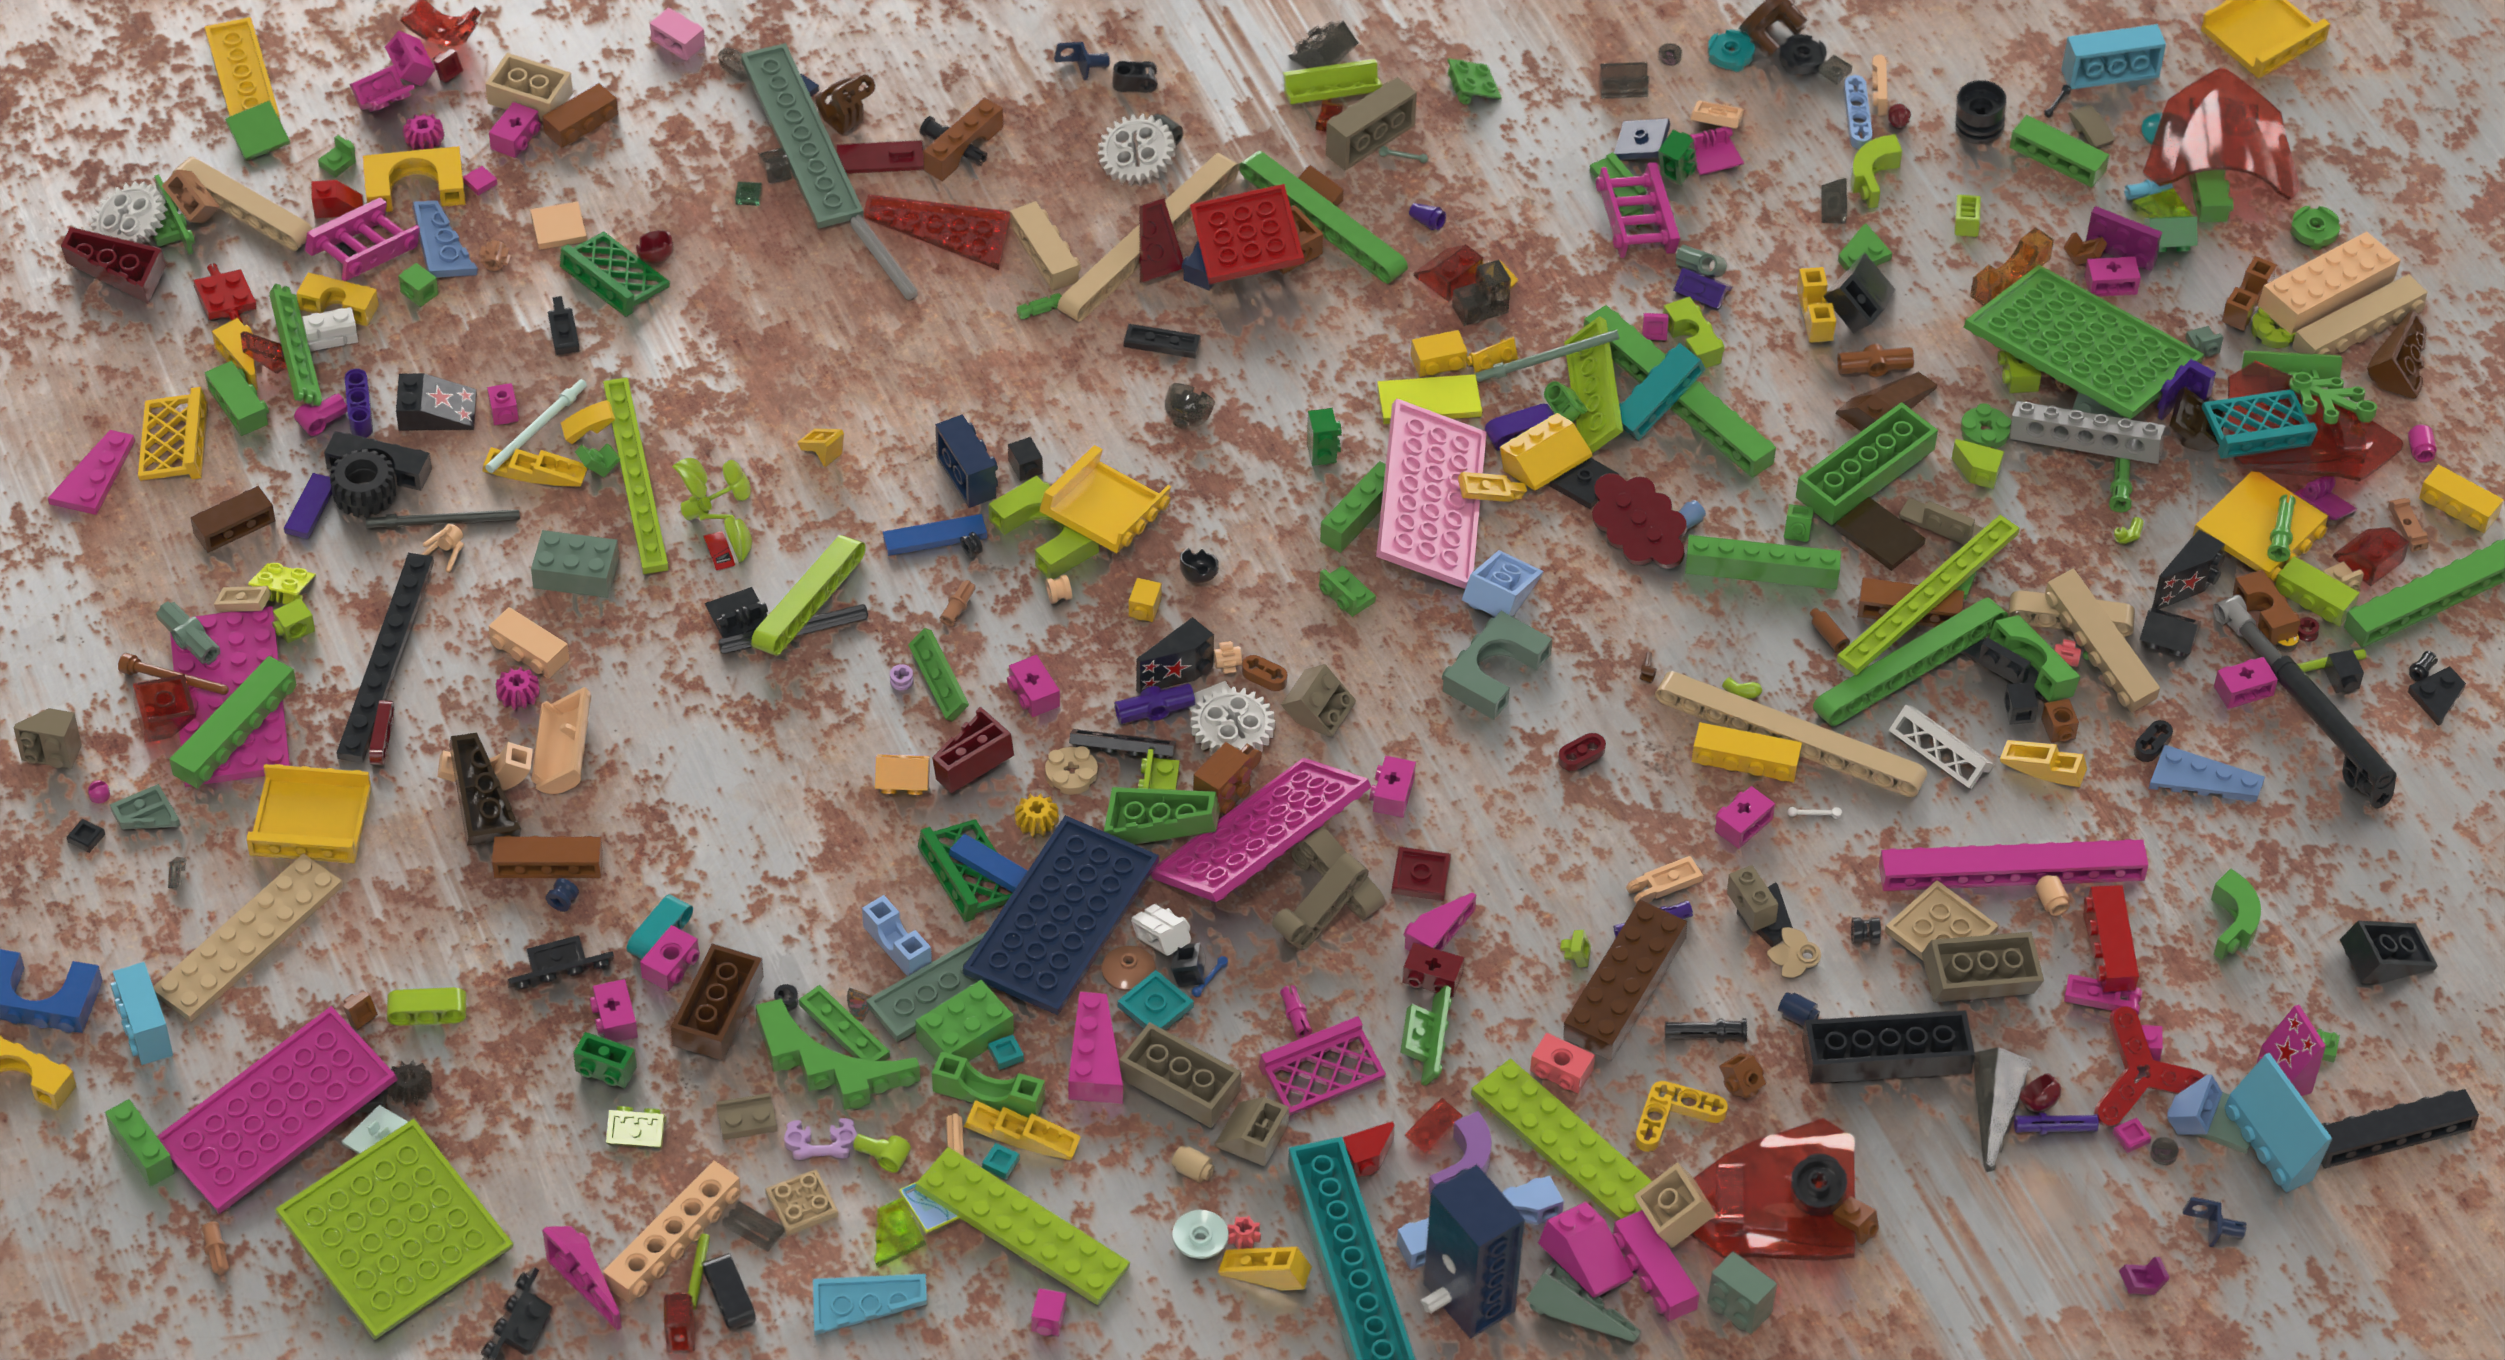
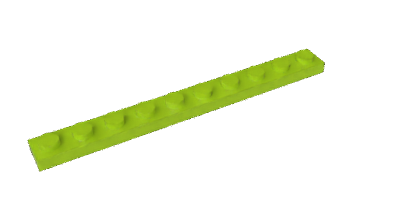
M628 377L603 381L606 400L610 402L615 417L611 424L617 453L620 457L619 462L643 574L668 571L667 557Z
M2002 515L1996 517L1837 655V662L1853 674L1858 675L2019 535L2020 528Z

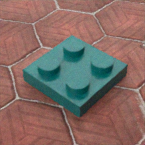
M1155 970L1117 1001V1007L1143 1029L1150 1022L1163 1030H1167L1194 1008V1001Z

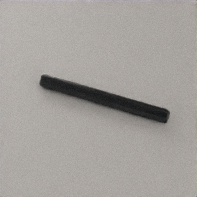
M865 604L815 615L796 636L867 619V607ZM754 631L719 639L718 645L721 653L724 654L752 647L751 640Z

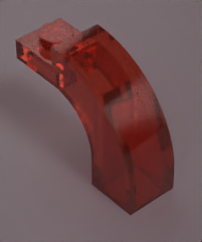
M417 0L410 5L400 21L409 30L426 41L441 46L454 47L462 45L468 40L478 25L476 20L481 12L474 6L461 16H448L435 9L427 0Z

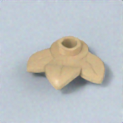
M1782 928L1784 943L1767 951V956L1773 963L1783 966L1782 977L1786 978L1801 976L1806 968L1816 966L1821 959L1819 947L1812 942H1808L1804 932L1794 928ZM1810 953L1812 958L1805 959L1803 954Z

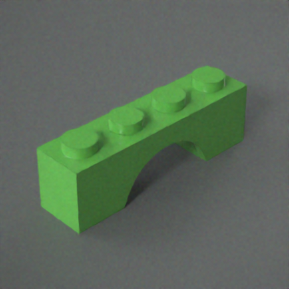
M2020 615L1995 620L1989 638L2031 662V665L2039 673L2034 687L2049 702L2074 696L2081 676Z
M945 1052L940 1053L932 1071L933 1092L974 1103L976 1100L996 1110L1001 1111L1005 1107L1029 1118L1031 1113L1039 1115L1045 1101V1080L1020 1073L1015 1078L1009 1080L990 1078L978 1072L966 1058Z

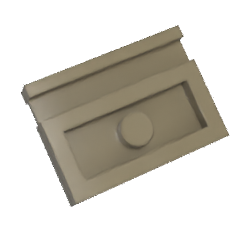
M771 1093L716 1102L723 1140L777 1131Z

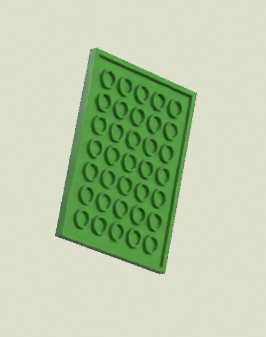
M2037 265L1967 318L1963 327L1975 336L1989 341L1995 347L2007 351L2015 358L2034 366L2035 369L2047 373L2057 381L2067 384L2076 389L2077 392L2085 394L2096 400L2100 405L2106 406L2128 419L2134 418L2163 394L2161 392L2163 384L2166 380H2171L2180 365L2184 366L2190 359L2201 363L2204 354L2041 265Z

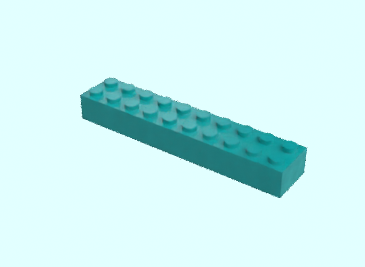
M1343 1137L1289 1147L1288 1168L1350 1360H1416Z

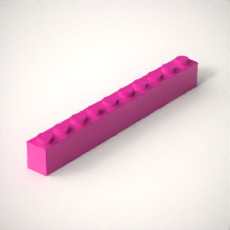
M2133 839L2093 842L2074 841L2068 843L2048 842L2043 844L2022 843L2017 845L1996 844L1992 846L1970 845L1967 847H1917L1914 849L1891 848L1881 850L1879 860V872L1883 891L1926 890L1936 880L1948 889L2037 885L2039 879L2046 875L2059 877L2062 884L2145 881L2149 866L2144 840Z

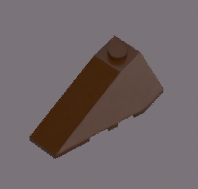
M2415 309L2411 310L2372 356L2367 367L2369 377L2376 382L2380 389L2412 399L2418 397L2423 386L2420 369L2424 368L2425 362L2421 359V351L2426 349L2427 327Z
M1916 372L1852 397L1836 410V415L1859 431H1863L1901 402L1912 409L1937 388V384L1920 372Z

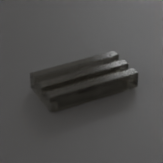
M740 1201L736 1203L735 1209H731L729 1216H725L722 1220L724 1227L767 1252L784 1233L783 1226ZM735 1219L738 1220L739 1222L745 1224L746 1226H748L749 1229H751L752 1231H754V1232H756V1233H760V1234L764 1235L765 1237L769 1238V1241H767V1240H765L764 1238L758 1236L757 1234L753 1233L752 1231L746 1229L745 1227L741 1226L740 1224L734 1222Z

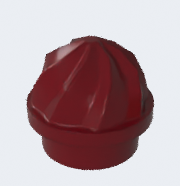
M1895 104L1889 108L1887 119L1891 125L1899 129L1910 123L1911 112L1904 104Z

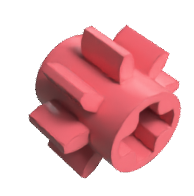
M2063 639L2062 645L2055 644L2054 650L2070 666L2078 667L2081 649L2075 648L2076 641Z
M1250 1216L1235 1217L1234 1225H1227L1229 1234L1228 1244H1234L1238 1249H1251L1254 1242L1261 1241L1260 1223H1254Z

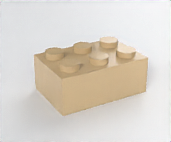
M506 53L485 83L488 104L507 110L513 102L537 110L540 121H543V115L567 102L573 94L571 72L510 53Z

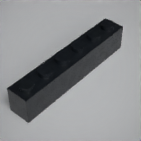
M2466 1089L2458 1091L2450 1090L2442 1095L2431 1098L2423 1097L2418 1101L2407 1104L2399 1103L2392 1108L2384 1110L2376 1109L2368 1114L2357 1117L2349 1116L2334 1123H2322L2323 1127L2332 1137V1140L2321 1164L2326 1169L2472 1131L2475 1129L2479 1113Z

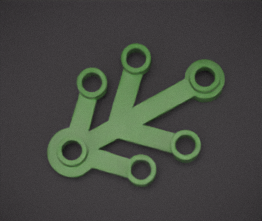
M2298 372L2290 379L2289 387L2300 394L2303 400L2302 412L2305 414L2316 413L2318 403L2312 399L2311 395L2314 394L2320 399L2324 409L2323 421L2328 424L2338 422L2339 411L2334 408L2333 403L2355 412L2358 420L2362 422H2371L2376 416L2377 405L2372 401L2364 400L2365 389L2359 386L2343 388L2344 380L2339 377L2313 379L2308 373Z

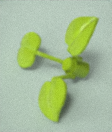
M684 458L676 462L672 467L680 474L686 487L693 495L689 497V500L681 503V512L685 519L688 521L698 517L701 521L705 519H725L724 526L738 562H743L752 547L751 534L744 521L740 518L735 520L731 514H708L712 508L711 500L731 490L738 501H744L750 496V482L742 471L741 466L734 460L726 461L723 465V475L729 486L707 497L705 496L707 486L705 485L707 483V474L702 464L695 458Z

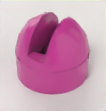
M101 780L93 781L88 787L90 800L97 804L106 802L110 798L109 786Z

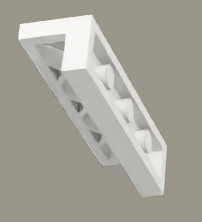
M1905 705L1889 729L1898 738L1970 789H1972L1982 772L1989 773L1995 765L1915 707ZM1905 718L1912 721L1914 733L1905 735L1898 730ZM1926 734L1933 736L1934 747L1928 749L1921 747L1920 736ZM1949 748L1953 751L1954 762L1945 764L1941 761L1940 750ZM1970 763L1976 767L1969 780L1962 776L1961 764Z

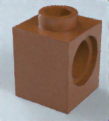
M2064 699L2044 703L2041 720L2050 742H2066L2076 739L2079 721L2070 700Z

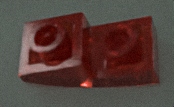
M1441 1098L1404 1136L1427 1155L1443 1135L1446 1136L1454 1127V1122L1461 1119L1463 1115Z

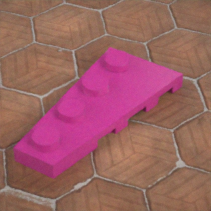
M109 430L48 497L49 504L97 515L135 442L134 435Z

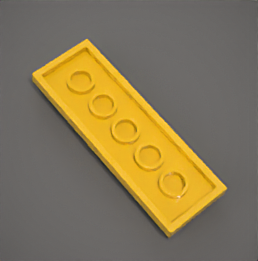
M248 17L204 26L229 117L270 100L280 120L252 18Z

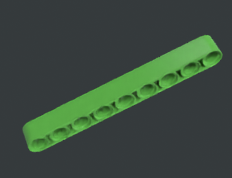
M1257 151L1239 164L1242 176L1258 189L1285 184L1290 206L1295 205L1323 233V237L1384 283L1389 284L1408 270V264L1400 253L1264 152Z
M1984 598L1865 668L1858 675H1853L1821 694L1815 700L1813 710L1829 725L1837 726L1989 636L1995 620L2007 618L2008 613L1992 599Z

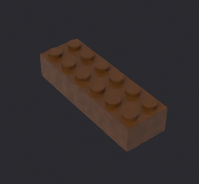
M1639 899L1564 1021L1563 1038L1612 1061L1687 937V921Z

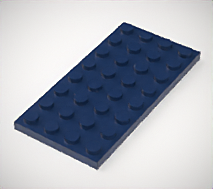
M1065 815L963 966V974L977 981L982 980L993 988L1058 1016L1159 862V855Z

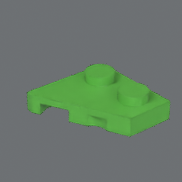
M1867 223L1859 229L1838 256V262L1846 271L1863 253H1866L1876 266L1892 259V252Z

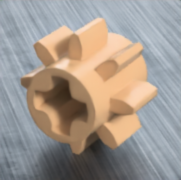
M1231 641L1219 643L1220 649L1214 650L1215 668H1222L1224 674L1236 672V666L1242 665L1240 647H1233V642Z

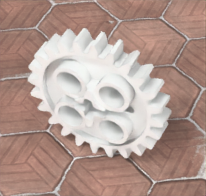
M1132 114L1131 120L1128 121L1125 117H1122V124L1114 121V129L1106 128L1108 135L1101 136L1103 143H1098L1100 149L1098 156L1106 175L1110 174L1113 181L1118 178L1120 184H1123L1128 180L1130 186L1133 185L1134 181H1138L1139 186H1142L1144 179L1151 183V176L1154 175L1159 179V171L1167 172L1165 164L1172 165L1171 157L1175 156L1174 148H1176L1168 125L1163 126L1161 119L1155 122L1153 115H1151L1146 120L1144 114H1141L1140 118L1136 119L1135 115ZM1134 133H1137L1136 138H1137V142H1138V145H1139V146L1137 147L1138 156H1139V159H1140V166H1139V167H1137V159H1136V156H1135V154H1136V147H1135L1134 136H1133Z
M136 181L133 182L131 187L125 183L123 190L116 187L114 195L108 192L109 199H101L100 202L103 206L96 207L95 210L98 214L91 217L95 221L90 225L94 230L92 232L141 244L144 240L150 243L149 236H157L158 234L155 229L163 227L159 221L166 219V216L163 214L167 211V208L164 206L166 201L162 198L160 192L151 184L147 186L145 182H142L138 185Z
M1222 687L1221 694L1212 690L1211 698L1204 695L1203 702H1196V709L1192 710L1191 734L1195 736V743H1201L1202 750L1210 748L1211 756L1225 742L1239 750L1248 743L1254 749L1256 748L1262 752L1263 745H1269V738H1273L1275 729L1274 711H1270L1269 703L1264 704L1263 696L1255 699L1256 692L1254 691L1247 695L1246 688H1243L1239 693L1236 692L1235 687H1232L1231 692H1227Z

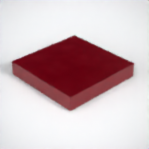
M1399 847L1391 894L1444 901L1451 854Z

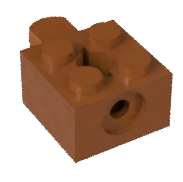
M1294 205L1291 207L1306 263L1323 254V233ZM1300 265L1282 268L1279 270L1282 272V274H1285Z
M1225 742L1194 773L1193 791L1216 792L1220 807L1219 819L1230 812L1241 798L1244 799L1251 790L1250 775L1252 770L1259 764L1262 752L1256 748L1254 749L1248 743L1239 750Z

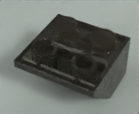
M1344 20L1336 23L1331 21L1321 28L1319 26L1312 28L1307 33L1308 37L1306 39L1300 40L1293 46L1294 50L1288 57L1307 69L1336 65L1359 43Z

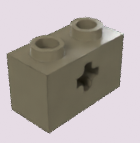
M1753 865L1730 873L1727 894L1752 932L1776 923L1778 902Z

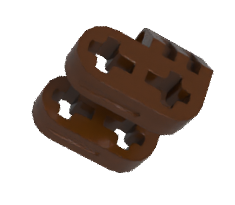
M861 75L853 79L839 80L821 90L815 97V103L823 120L839 134H844L863 122V103L861 100L874 92L875 82L869 75ZM862 82H865L867 86L864 87V90H859V86L862 85ZM827 96H831L832 99L829 101V104L825 103Z

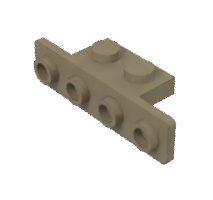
M1909 498L1899 514V518L1964 545L1984 529L1974 524L1975 519L1931 501L1924 504Z

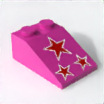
M2299 1004L2290 1010L2261 1045L2257 1063L2264 1055L2270 1053L2299 1094L2304 1096L2313 1092L2326 1045Z

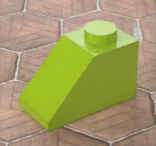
M1955 439L1952 460L1969 483L1994 489L2001 469L2004 451Z

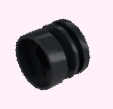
M1975 80L1966 83L1960 88L1956 99L1955 130L1961 138L1974 144H1987L1995 141L2002 135L2005 129L2006 94L2004 90L1996 83L1987 80Z

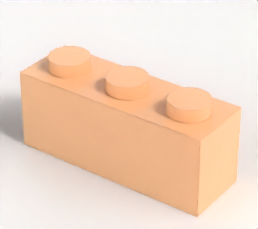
M510 607L489 625L490 641L495 648L504 650L514 660L523 662L532 671L542 674L548 679L569 661L568 644Z

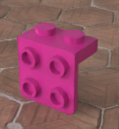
M394 65L349 84L360 109L365 110L369 108L370 112L390 105L388 100L392 103L411 96L409 91L415 89L413 84L403 86Z

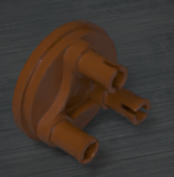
M1765 0L1747 17L1739 27V30L1742 33H1746L1754 42L1757 41L1768 55L1771 56L1780 48V45L1768 34L1767 28L1777 21H1782L1793 35H1796L1806 28L1804 24L1808 19L1794 5V0Z

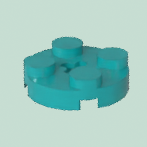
M1730 29L1720 35L1717 32L1711 36L1708 42V60L1712 65L1731 69L1734 72H1741L1745 66L1752 62L1755 45L1750 42L1751 38L1741 31Z

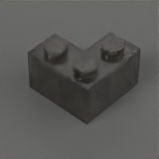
M1496 260L1477 266L1475 283L1453 290L1452 307L1464 326L1499 317L1509 312L1511 278L1501 262Z

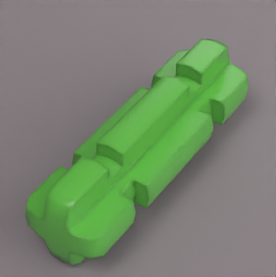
M1056 293L1050 295V298L1046 296L1031 301L1029 305L1026 303L1018 305L1017 314L1019 318L1023 320L1029 318L1030 314L1035 316L1051 311L1052 307L1057 309L1061 294Z

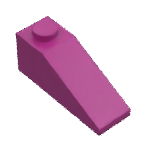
M1471 892L1421 914L1414 923L1410 922L1404 931L1405 949L1410 951L1414 942L1442 951L1474 913L1476 894Z

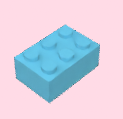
M145 962L113 971L115 982L110 983L115 998L114 1002L117 1012L122 1018L121 1022L125 1035L129 1039L128 1042L132 1055H138L141 1065L173 1056L167 1025Z

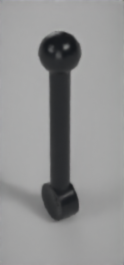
M2069 85L2062 86L2061 94L2051 107L2044 111L2046 117H2052L2053 110L2063 97L2071 93Z

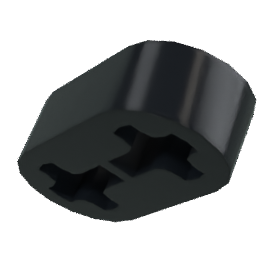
M2163 720L2154 721L2137 739L2134 747L2135 757L2142 762L2153 761L2162 752L2164 745L2170 743L2173 734L2172 726Z

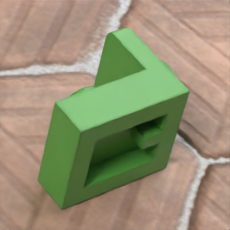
M339 135L334 137L335 147L318 159L319 167L335 178L356 163L353 143Z
M605 444L600 451L595 448L590 450L583 445H580L575 451L586 468L602 477H605L620 461V457L609 444Z
M1789 504L1784 532L1785 539L1809 541L1814 507Z

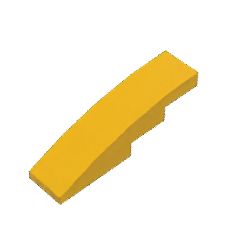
M490 448L483 464V472L490 473L486 470L485 466L502 450ZM516 448L514 454L490 474L535 484L581 486L588 468L581 462L541 450L539 455Z
M976 1100L963 1126L986 1137L1020 1149L1066 1160L1072 1159L1081 1138L1080 1135L1032 1113L1027 1118L1008 1108L1003 1107L1001 1111H998Z

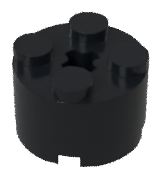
M1812 1154L1795 1166L1792 1173L1790 1190L1794 1204L1799 1210L1812 1216H1826L1833 1214L1842 1205L1847 1189V1174L1834 1157L1826 1154ZM1817 1182L1822 1183L1821 1188H1816L1815 1185Z

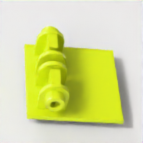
M267 563L252 578L248 585L268 586L272 593L268 599L269 601L273 602L276 598L277 603H281L283 600V604H288L299 598L303 600V596L299 593L316 574L307 572L303 568L292 569L283 567L280 563Z

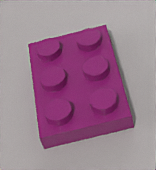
M2095 206L2091 211L2086 241L2103 237L2107 243L2103 251L2104 253L2116 258L2136 257L2139 267L2152 271L2156 264L2162 232Z

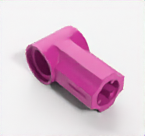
M339 393L334 394L323 400L320 406H312L311 404L300 406L294 414V419L308 435L316 436L323 432L327 423L347 413V405Z

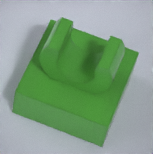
M2322 1029L2316 1030L2326 1045L2322 1060L2334 1063L2340 1035H2337L2336 1032H2324Z

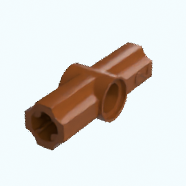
M1872 344L1863 351L1838 353L1837 355L1839 374L1867 372L1869 376L1880 377L1886 374L1888 370L1914 367L1912 347L1884 349L1879 344Z

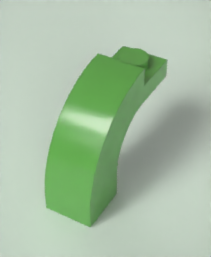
M2230 868L2215 883L2211 900L2227 910L2234 920V923L2217 939L2214 955L2221 960L2229 953L2234 954L2240 946L2245 950L2251 946L2261 917V904L2255 889L2243 876Z

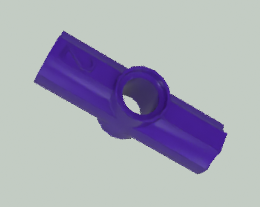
M1189 683L1163 690L1158 686H1151L1143 690L1139 696L1114 702V708L1118 722L1121 724L1146 717L1152 721H1158L1165 718L1170 711L1194 706L1195 697L1192 686Z

